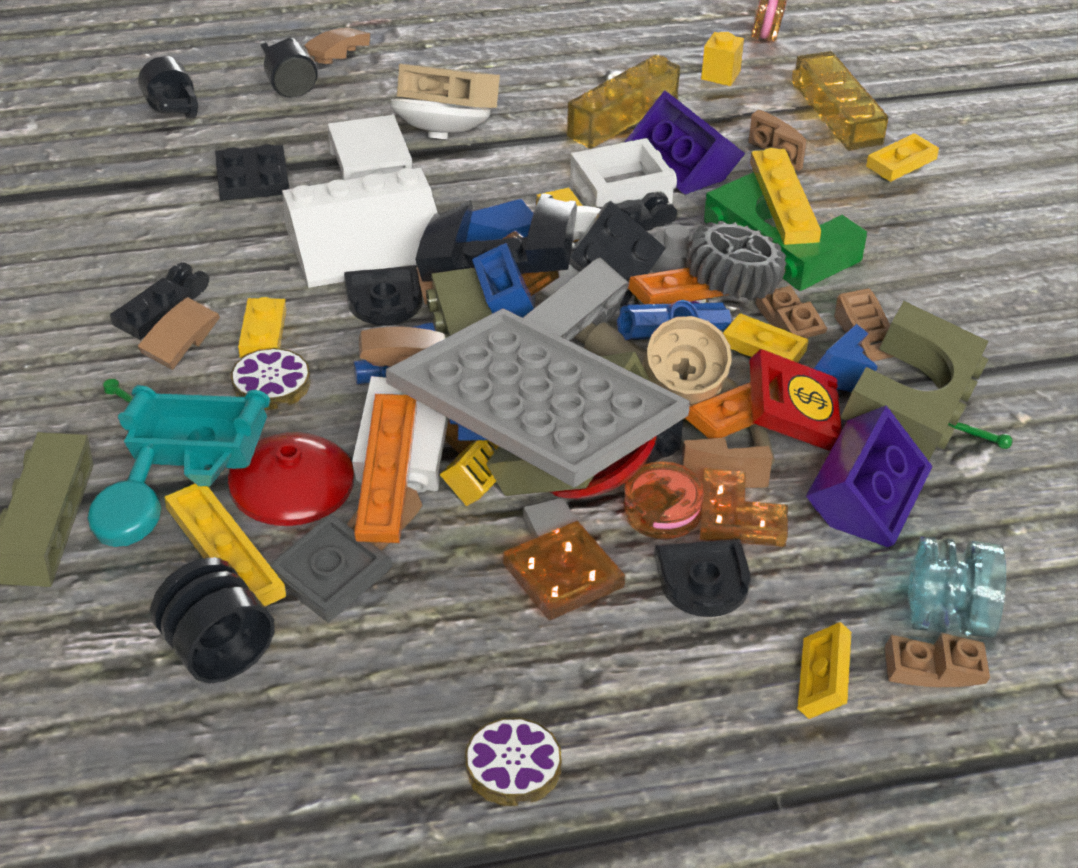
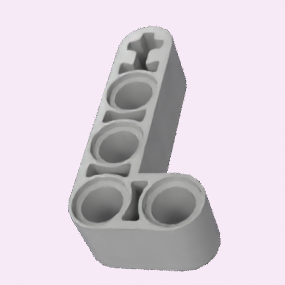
M601 257L597 258L524 316L523 319L570 341L591 323L595 325L603 322L607 323L618 310L629 283Z

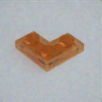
M704 468L700 540L740 539L741 543L786 547L788 537V505L745 501L746 472Z

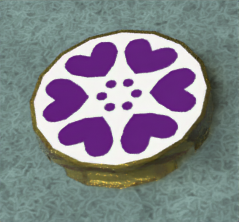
M269 348L254 351L236 362L231 371L232 387L236 397H245L249 390L262 391L270 397V404L267 408H264L265 410L278 409V404L287 401L288 406L298 402L307 394L311 384L308 363L301 355L286 349Z
M501 718L485 724L472 735L465 749L466 772L473 790L487 801L503 806H518V801L531 799V803L543 799L555 788L561 775V747L555 736L541 724L524 718Z

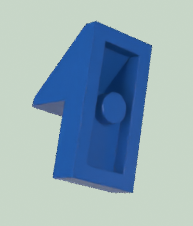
M856 324L826 351L813 369L836 377L837 389L852 393L866 367L874 371L877 370V365L863 354L865 349L860 346L869 333Z

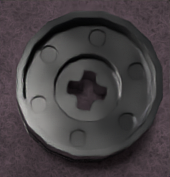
M217 557L201 558L180 567L168 576L158 588L150 606L152 623L174 649L175 654L196 680L208 684L225 682L248 670L258 662L269 648L275 633L274 618L253 591H250L231 564Z

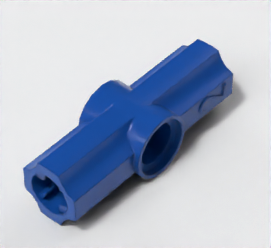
M680 300L672 304L625 305L620 308L617 326L618 332L623 335L625 340H648L662 323L675 317L693 316L709 321L722 333L732 322L730 310L726 309L723 303H691L686 300Z

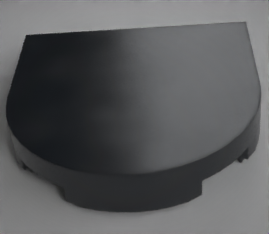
M417 266L344 272L348 307L355 317L364 322L375 325L401 323L416 315L422 306V291Z
M740 539L655 545L654 557L662 590L667 599L678 609L695 616L717 617L735 611L746 600L750 585V570Z

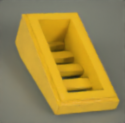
M489 440L472 441L439 474L466 506L479 500L497 481L486 465L489 460L480 451L482 448L491 458L495 451L487 441L495 450L498 448V445ZM473 457H475L478 460V462L483 466L487 473L483 471V469L478 465V463L473 459ZM467 465H468V466L470 467V469L475 473V475L480 479V481H478V480L474 477V475L469 471V469L466 467Z

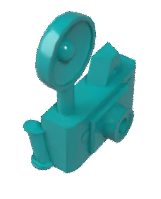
M143 385L135 386L132 390L133 398L124 412L118 414L121 426L128 431L124 443L135 459V462L126 481H119L107 486L97 494L91 503L87 520L93 535L104 545L121 547L138 542L153 531L160 519L162 507L155 491L145 483L152 464L184 466V475L198 486L207 487L213 484L225 468L240 469L249 466L267 419L264 408L269 406L270 397L259 390H249L245 397L157 394L149 387Z

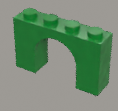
M754 172L706 193L704 222L706 224L709 222L718 224L719 221H723L726 224L735 222L738 226L742 227L748 225L749 229L754 231L760 230L763 236L773 238L772 243L779 244L781 251L786 255L783 280L798 291H802L863 260L868 231L844 215L837 216L819 225L821 229L819 242L784 245L778 229L765 222L772 218V215Z

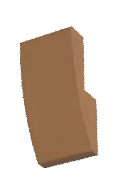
M349 27L338 28L314 37L304 46L309 54L314 56L315 62L332 64L333 59H346L347 50L356 51V46H369L370 33Z
M760 109L755 111L751 116L748 143L763 149H785L794 170H802L807 140L801 133L783 120Z
M791 285L775 289L773 294H768L765 298H756V306L772 326L803 338L824 334L827 331L825 323L810 301L802 303Z
M187 297L161 318L140 342L138 348L142 354L173 370L192 344L197 347L200 346L220 319L218 313Z
M381 327L363 330L359 335V357L375 366L391 367L395 365V360L399 356H412L445 339L444 333L413 327Z
M725 438L685 440L683 444L681 473L683 477L707 484L737 488H763L769 486L773 456L769 446L728 449Z
M941 633L935 644L891 635L885 644L888 681L924 687H964L987 684L990 679L984 642Z

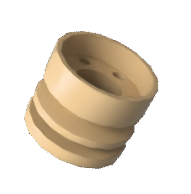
M693 316L675 317L662 323L651 335L642 366L650 382L689 400L690 407L720 394L732 362L730 345L722 331L709 321ZM679 374L683 375V380L679 379Z

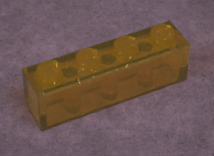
M833 51L797 56L796 68L792 72L794 87L800 91L807 103L813 107L821 120L826 123L836 139H839L847 151L884 145L889 116Z
M655 54L569 101L567 136L592 149L641 121L664 90L678 100L680 66L667 60L664 56Z

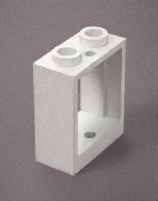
M647 138L571 153L570 183L586 206L603 207L609 201L618 204L626 200H642L647 193H656L657 191L664 192L669 199V203H672L673 189L677 186L676 174L672 168L668 167L662 159L661 153L655 150ZM641 170L645 173L644 176L606 183L604 180L606 177Z

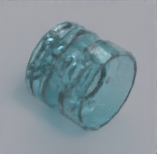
M921 536L916 556L911 564L908 583V602L911 607L913 629L927 631L933 614L935 631L945 633L951 622L952 614L955 613L957 614L960 634L994 638L1002 617L1006 587V559L1003 545L969 541L962 560H958L954 539L944 538L938 555L936 537Z

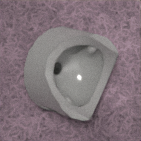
M677 224L670 225L664 231L654 236L655 239L666 247L652 268L654 273L688 268L685 265L687 260L686 249L689 240L693 236L688 228Z

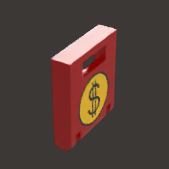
M759 349L749 359L753 423L831 451L842 432L836 377ZM776 377L778 381L779 402L770 399L769 384Z

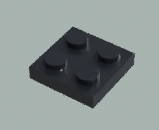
M265 144L259 147L242 149L230 147L225 150L215 151L220 201L283 195L282 190L289 189L283 145Z
M609 201L604 204L571 250L569 264L580 272L594 260L601 257L629 283L630 277L648 274L666 247L617 205ZM627 289L620 307L627 305L634 295L629 289Z

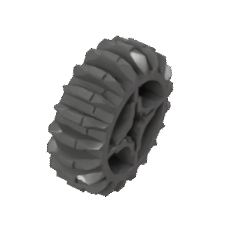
M719 221L718 224L709 222L706 226H699L697 231L693 233L686 249L687 260L685 265L690 269V275L698 277V283L709 285V290L720 291L723 296L726 294L733 295L736 299L745 297L748 300H753L754 297L765 298L766 295L774 293L785 273L786 255L781 251L779 244L772 243L773 238L763 236L760 230H751L748 225L745 227L738 226L735 222L726 224L723 221Z

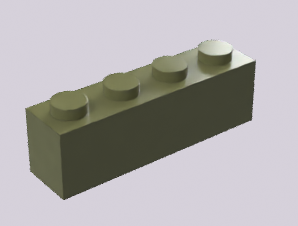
M475 268L431 274L432 289L426 290L429 312H433L435 331L444 333L445 338L492 314Z
M37 432L32 448L25 451L22 474L20 478H15L12 486L11 502L8 508L2 510L0 517V584L52 587L94 466L88 435Z

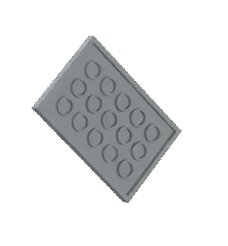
M501 309L386 369V383L574 488L689 416V400L505 309Z

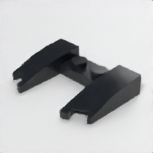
M541 194L532 217L528 237H511L486 241L476 240L466 242L473 205L471 200L463 202L459 207L433 215L424 230L415 257L422 282L432 281V273L475 268L472 261L473 258L504 243H507L521 274L568 270L577 215L576 201L564 202L553 199V195Z

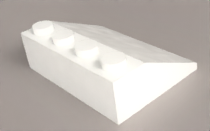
M405 168L397 172L369 174L361 178L338 179L324 184L301 185L294 189L282 190L285 225L308 288L344 282V272L416 266L415 257L420 240L427 224L433 215L437 213L431 188L421 168Z

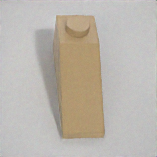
M399 64L397 96L469 107L497 108L500 75Z

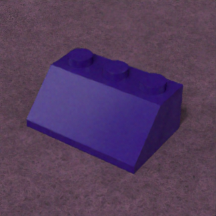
M666 90L663 91L625 140V142L647 138L655 150L661 153L662 159L668 167L674 170L677 178L676 188L685 195L724 181L745 155L742 150Z
M887 405L847 421L806 497L831 528L885 547H890L895 544L933 466Z

